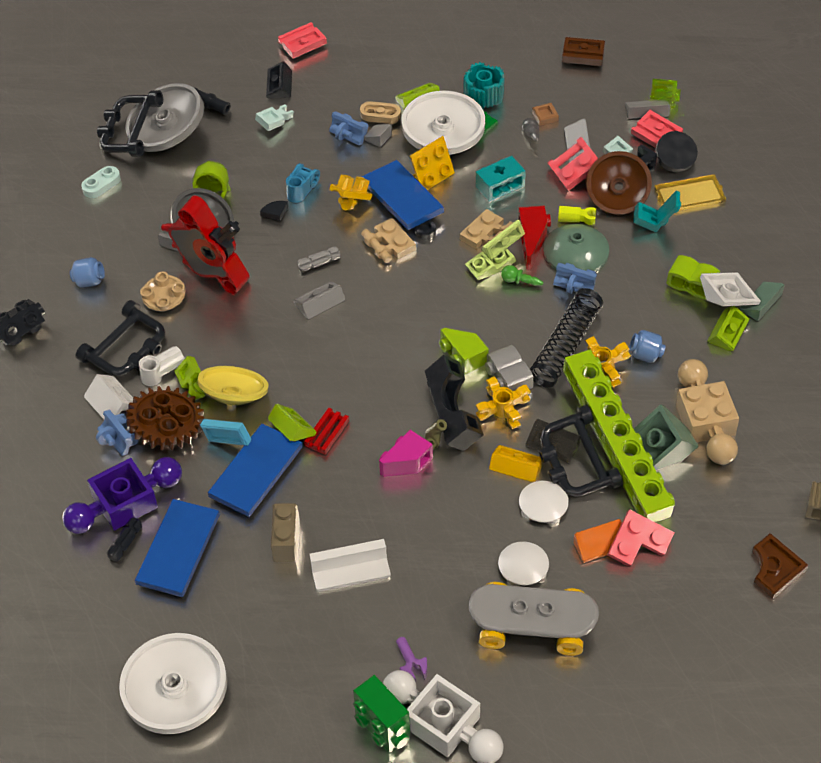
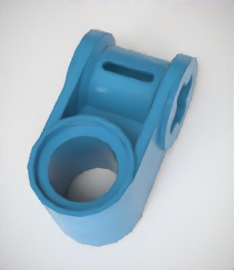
M298 163L293 172L286 178L287 199L293 203L302 202L318 184L320 171L318 169L306 168L303 164Z

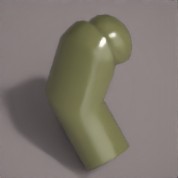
M442 419L437 420L425 432V439L433 444V450L437 449L440 445L441 433L447 428V423Z

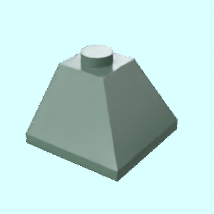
M662 404L634 428L635 433H639L642 438L643 448L652 456L655 470L682 462L699 447L689 429Z

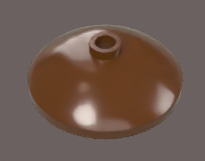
M614 151L601 156L591 166L587 175V192L591 201L600 210L612 215H625L634 212L638 202L643 204L646 202L651 192L652 178L647 165L638 156L625 151ZM621 184L623 188L621 190L615 189V185Z

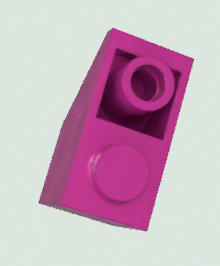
M409 430L404 436H400L396 440L395 445L389 451H385L379 459L380 475L388 477L418 474L433 459V444L412 430Z

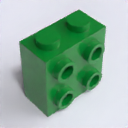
M375 675L353 690L354 718L363 729L366 727L372 733L371 736L374 742L379 747L384 746L389 753L395 748H402L410 738L409 711Z

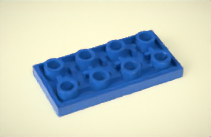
M398 160L361 176L370 181L368 189L407 230L444 213V207Z
M262 423L251 436L252 440L249 445L243 446L208 491L210 498L248 517L252 515L302 449V442L298 440L290 441L283 433Z
M173 499L135 578L136 585L183 597L220 516L219 510Z

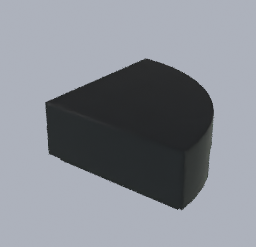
M288 201L268 203L260 210V216L281 221L289 207Z

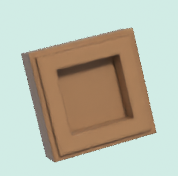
M552 103L532 107V114L539 126L559 121V115Z

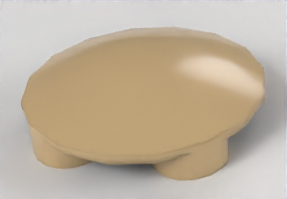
M164 271L158 272L154 278L149 280L140 289L143 303L155 311H167L175 308L182 302L186 292L184 283L179 278L168 275Z

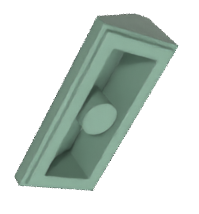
M763 282L754 292L760 299V304L742 305L739 310L754 320L759 321L781 297L784 284Z

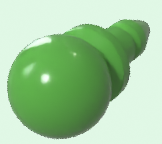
M507 265L501 271V277L505 282H515L519 285L520 281L533 286L543 285V281L537 277L522 274L523 269L518 270L513 265Z

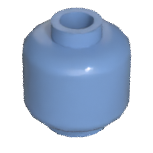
M93 257L76 260L73 263L72 269H70L72 282H75L80 288L97 286L105 276L103 264Z
M641 330L638 334L634 333L632 336L629 351H632V356L635 359L653 363L658 357L662 358L665 345L662 344L661 335Z

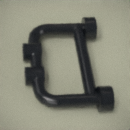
M151 90L148 95L123 96L115 102L112 109H106L103 116L107 123L105 126L97 128L100 148L109 153H129L132 157H141L144 154V144L141 140L137 139L150 106H162L164 100L162 92L160 90ZM129 103H142L127 143L108 144L109 138L114 136L115 123L121 119V108Z
M129 300L122 308V315L127 319L95 349L89 344L83 343L77 349L75 357L84 364L91 362L113 376L126 375L134 368L140 371V359L149 353L153 356H157L162 349L160 342L165 337L164 326L142 312L138 303ZM138 320L156 331V334L152 338H147L142 348L137 353L133 352L128 357L127 362L121 367H115L100 358Z
M587 404L578 407L576 414L549 423L540 433L542 448L538 449L542 462L549 461L552 469L548 470L551 482L553 484L559 483L566 494L574 497L583 496L607 486H611L612 489L623 486L621 474L616 467L605 470L585 425L593 423V416ZM571 425L575 426L599 478L579 487L570 485L565 469L559 462L555 447L549 439L551 433Z

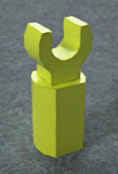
M559 206L558 222H584L588 225H595L596 208L581 209V207Z

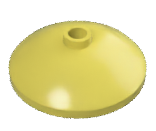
M234 366L207 368L199 373L197 380L198 386L205 394L227 405H243L257 401L267 394L269 386L267 380L260 374Z

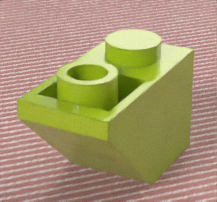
M449 328L440 330L439 345L444 353L447 352L452 359L460 362L464 375L485 365L489 349L476 333Z

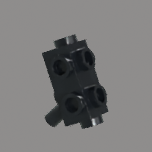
M30 299L21 300L15 304V308L0 313V342L5 345L10 344L14 346L23 340L22 336L26 333H35L42 328L41 324L45 322L42 315L45 314V310L39 302L35 304Z

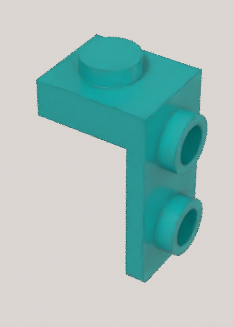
M676 190L658 210L638 202L634 208V223L657 232L662 226L667 224L669 218L674 213L679 211L681 207L680 192Z

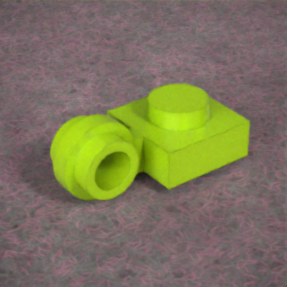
M187 356L174 372L181 387L188 389L189 395L195 396V399L198 400L206 395L197 383L201 370L195 357Z

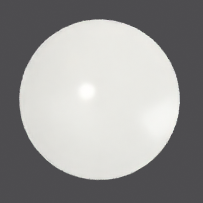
M550 481L530 483L522 490L519 497L522 516L537 522L555 524L560 521V517L565 514L568 508V496L556 483L553 484Z
M516 542L510 544L501 552L498 566L509 585L526 586L543 581L546 578L549 560L545 551L538 545L530 542Z

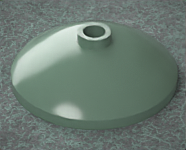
M568 224L558 227L548 234L544 241L543 254L547 263L555 270L558 263H569L578 269L585 271L589 269L596 272L608 260L609 244L601 232L590 226Z

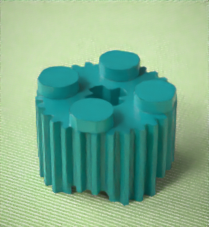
M481 62L475 63V65L471 64L470 69H468V72H465L463 78V94L474 99L482 109L485 106L489 108V106L493 107V105L501 104L504 97L505 81L503 69L497 66L495 68L494 66L490 67V65L485 66V63Z

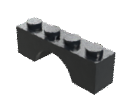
M442 355L424 371L427 385L433 397L432 401L438 413V420L442 419L447 423V428L443 431L445 442L450 447L465 451L484 434L478 416L458 409V394L465 381L460 362Z

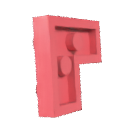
M628 510L607 556L629 567L632 565L640 546L663 556L675 532L632 510Z

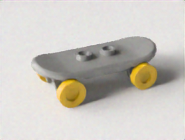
M490 582L477 588L469 599V612L472 619L477 625L485 629L480 632L479 644L488 649L504 647L506 638L504 633L559 638L557 640V651L566 656H576L583 652V641L579 637L588 634L597 624L599 609L595 600L582 590L575 588L554 590L507 586L501 582Z

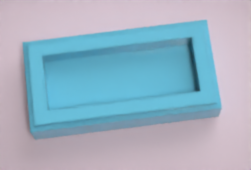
M203 419L200 424L209 442L248 446L252 440L244 424L240 422Z

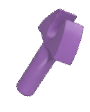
M398 638L396 643L406 662V665L400 667V670L410 673L416 682V677L412 672L413 667H415V669L421 671L425 680L427 676V658L424 657L420 660L415 658L406 638Z

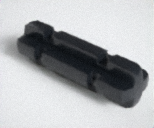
M134 517L129 519L126 524L127 527L122 529L113 542L115 545H111L107 551L109 559L115 562L120 560L123 556L122 551L125 552L136 537L134 534H137L142 528V522Z

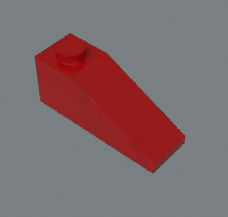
M545 205L519 207L518 220L521 222L525 235L521 237L526 271H531L547 237V227H551L550 214H546Z

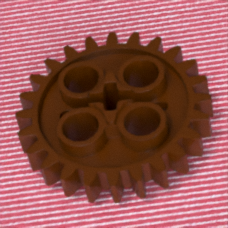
M157 386V391L148 388V394L140 391L139 397H133V403H129L126 412V425L130 427V434L135 433V440L142 438V445L150 442L151 449L156 445H160L162 451L165 446H169L170 450L174 449V445L183 448V442L190 445L192 438L197 439L198 433L202 432L200 424L204 419V409H200V402H195V396L188 398V391L181 394L178 387L171 391L170 386H167L166 390H162L160 386Z

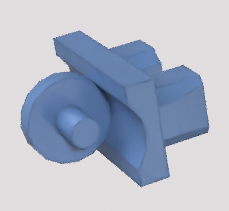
M335 111L332 113V124L329 132L335 134L336 139L340 141L346 139L360 146L363 144L369 125L363 121L353 120L346 113L341 114Z
M558 263L553 285L565 288L566 292L570 294L582 288L594 290L597 274L589 269L586 271L578 269L573 264Z
M111 410L104 411L105 419L97 428L99 432L96 435V440L100 445L109 444V446H114L121 456L128 455L129 447L138 444L139 439L135 440V433L130 434L129 430L126 431L128 427L126 425L127 419L123 413L114 415Z

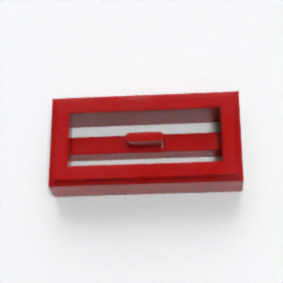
M328 407L314 427L317 432L316 435L306 438L304 441L305 446L326 455L349 423V416H341V412L336 411L334 413L333 409ZM339 421V424L331 433L327 441L324 443L322 447H320L321 443L329 435L330 430L333 428L335 423Z

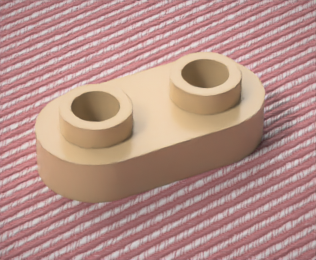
M365 102L360 107V117L367 122L394 124L401 119V109L398 105L391 103Z

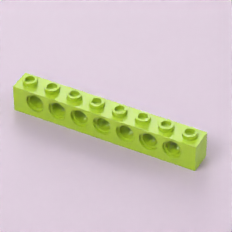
M591 349L565 357L563 372L580 405L587 404L593 416V423L590 424L613 468L616 467L619 470L623 480V487L636 512L653 522L671 517L675 506L673 495L665 489L661 473L656 472L652 456L643 448L642 438L639 433H635L631 417L628 413L625 414L619 395L614 394L610 378L604 375L599 358L594 356ZM646 493H652L655 496H649Z

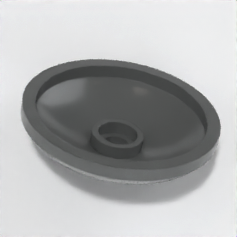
M202 188L189 189L181 193L174 201L170 212L171 223H175L179 218V210L192 196L196 195L207 203L219 223L218 226L223 228L229 221L234 222V216L228 203L217 193Z

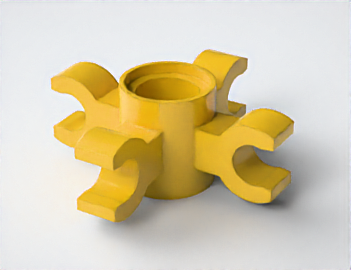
M594 336L586 339L587 349H591L594 356L598 357L600 362L606 361L601 363L602 371L605 376L607 375L610 378L612 387L620 385V375L615 369L614 363L631 357L627 344L622 342L613 350H610L607 347H600Z
M495 376L486 379L489 385L486 387V390L493 400L476 404L478 419L483 421L494 414L499 418H506L511 429L521 426L518 421L521 419V416L514 409V405L519 403L525 404L530 401L528 394L531 391L528 386L522 385L515 391H512L507 387H500Z

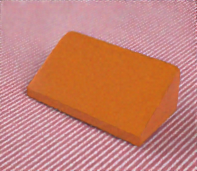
M620 519L574 534L573 543L583 563L607 556L622 524Z

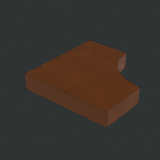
M771 533L753 547L752 553L757 557L760 565V572L755 577L754 583L772 599L808 569L806 562Z

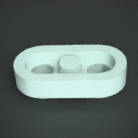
M106 166L82 182L83 194L88 198L101 196L120 182L119 170L113 166Z

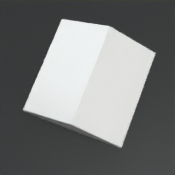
M706 273L700 276L707 301L721 306L759 305L761 302L739 273Z

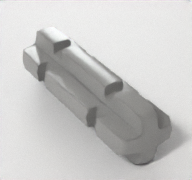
M336 247L329 248L327 251L323 250L308 256V259L306 257L299 259L298 267L302 272L310 270L311 267L315 268L329 263L330 260L339 259L340 252Z

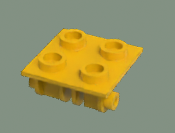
M444 136L410 155L415 171L413 176L427 190L455 173Z

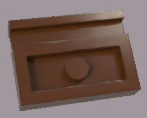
M565 37L562 62L602 66L605 41Z

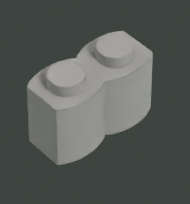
M513 345L487 354L486 371L490 376L496 377L500 387H507L512 391H515L522 385H527L529 389L533 388V375Z

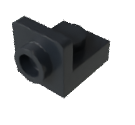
M641 144L638 146L637 156L644 161L651 173L656 168L657 153Z

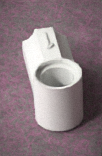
M173 346L157 356L149 355L140 359L139 369L142 383L146 386L159 384L163 375L176 369L185 359L181 350L177 346Z

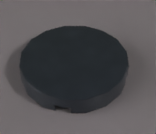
M671 131L662 135L656 144L655 153H657L658 162L662 167L676 173L691 168L697 159L698 150L694 140L686 133Z

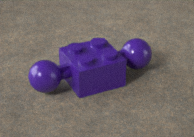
M163 457L153 464L150 474L143 476L132 458H129L89 478L87 482L95 502L89 505L82 502L70 504L64 510L62 516L65 528L71 533L83 534L92 528L95 517L103 514L115 531L126 525L130 518L134 517L137 519L155 510L158 506L152 488L155 486L171 488L177 485L182 477L181 465L173 458Z

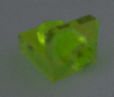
M653 79L650 99L671 101L670 109H674L675 102L680 100L681 89H677L676 80Z

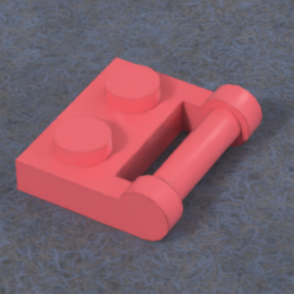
M582 137L576 140L577 143L554 161L551 159L548 162V165L568 191L587 178L591 166L598 159ZM581 149L584 150L583 153L560 170L559 167Z

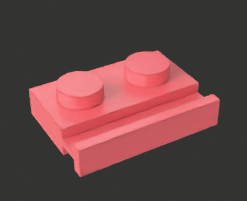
M310 22L278 36V43L282 44L283 49L294 59L327 44V39Z
M649 110L637 122V125L631 128L632 135L656 148V144L662 135L671 131L683 132V128L652 110Z

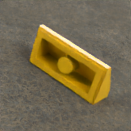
M498 445L492 453L489 469L529 482H535L543 462L540 456Z

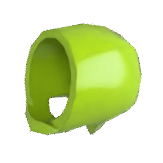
M207 161L197 167L192 179L193 189L202 188L215 193L222 191L219 196L223 199L227 191H231L228 183V171L223 164Z

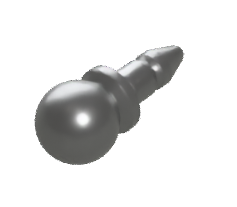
M533 118L525 119L522 123V130L528 137L538 141L540 137L538 122Z

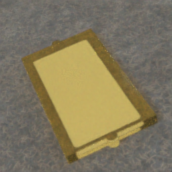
M715 174L654 186L658 202L661 205L676 190L679 191L681 201L679 211L726 202V197L722 191L723 186L719 185Z

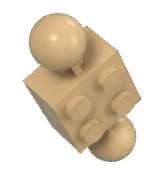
M697 359L686 360L678 369V379L686 387L678 389L676 409L680 420L689 429L696 442L708 441L706 447L707 455L714 463L720 465L728 464L735 459L738 453V445L732 436H736L739 416L725 381L705 384L708 379V370L705 364Z

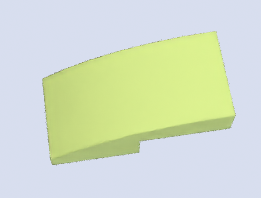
M507 248L492 260L482 251L465 263V266L477 280H481L502 271L505 266L515 263L516 259Z

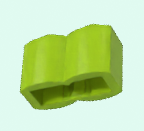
M678 255L668 272L666 284L676 290L687 291L697 298L706 299L700 276L706 273H720V270L710 264L699 263L691 257Z

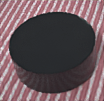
M428 220L414 227V234L418 239L429 240L436 234V225Z

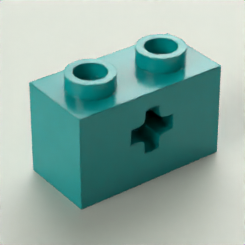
M509 156L476 171L475 186L490 202L524 187L526 171L513 156Z

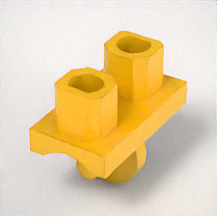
M341 174L338 184H331L329 188L330 191L339 192L341 197H339L338 202L342 209L347 211L352 210L358 204L357 199L371 200L372 194L367 192L370 181L363 177L356 176L354 182V178Z

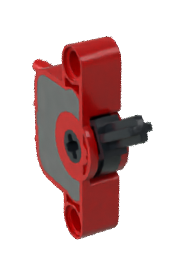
M194 195L179 210L178 220L175 223L162 224L161 229L169 233L173 241L172 247L178 249L183 257L182 262L184 265H187L199 276L217 278L226 292L235 295L250 278L239 256L234 252L236 250V243L233 237L240 231L239 223L237 221H229L223 228L218 226L219 223L207 203L201 197Z

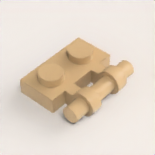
M486 209L460 233L459 240L477 250L481 245L484 246L513 224V222L503 225L504 219Z
M393 218L374 226V233H371L368 229L363 230L361 233L364 237V242L369 247H372L375 250V255L385 263L392 260V254L397 259H400L416 251L414 241Z

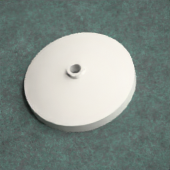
M434 91L423 94L411 101L402 114L403 134L407 141L419 150L444 136L449 155L460 153L473 147L481 139L485 130V114L481 106L469 96L453 91Z
M186 633L166 634L144 643L130 656L121 673L119 683L120 696L128 715L142 728L160 734L182 733L200 726L217 711L225 697L227 672L221 655L208 641Z

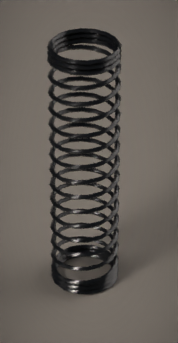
M582 288L577 291L546 345L531 366L530 371L533 375V381L539 386L551 388L558 382V378L563 372V369L560 370V368H563L564 361L551 355L549 351H554L564 357V359L574 355L577 346L580 345V341L583 340V336L586 335V331L589 330V327L603 306V299L596 291L589 288ZM586 294L595 298L600 304L599 307L589 299L579 298V295ZM580 299L592 303L596 308L587 306ZM573 309L589 316L590 320H586L583 316L576 314ZM570 314H573L579 319L586 321L587 325H583L578 320L573 319L570 316ZM567 320H572L576 324L582 326L584 330H580L578 327L574 326L573 324H570ZM564 325H569L573 329L579 331L581 335H576L573 331L567 329ZM561 330H566L571 335L576 336L578 340H573L568 335L563 334ZM558 335L573 341L575 345H570L568 342L560 339ZM555 340L561 341L563 344L569 346L572 350H567L561 345H558ZM552 345L558 346L560 349L566 351L568 353V356L563 355L561 352L555 350L552 347ZM546 356H550L553 359L559 361L562 364V366H558L552 361H549ZM543 361L549 362L557 367L559 371H555L550 366L544 364ZM535 368H538L544 375L554 378V382L541 378L535 371ZM541 369L547 371V372L550 373L552 376L546 374V373H545L544 371H542Z

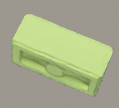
M516 220L482 247V251L490 260L525 235L521 222Z

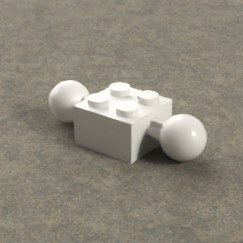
M396 670L385 677L383 684L402 705L410 704L407 710L409 711L411 733L447 758L458 744L464 741L469 745L470 755L476 762L495 763L499 760L504 749L500 735L491 729L477 731L472 728L480 719V702L438 674L434 676L422 692L416 689L415 679L406 671Z

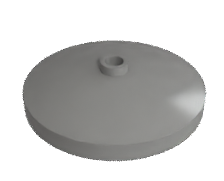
M174 83L155 89L162 92L164 100L161 107L150 106L137 139L143 142L144 151L156 152L171 148L185 140L197 128L203 116L204 103L195 88L187 84ZM136 103L128 115L125 126L128 138L142 103Z

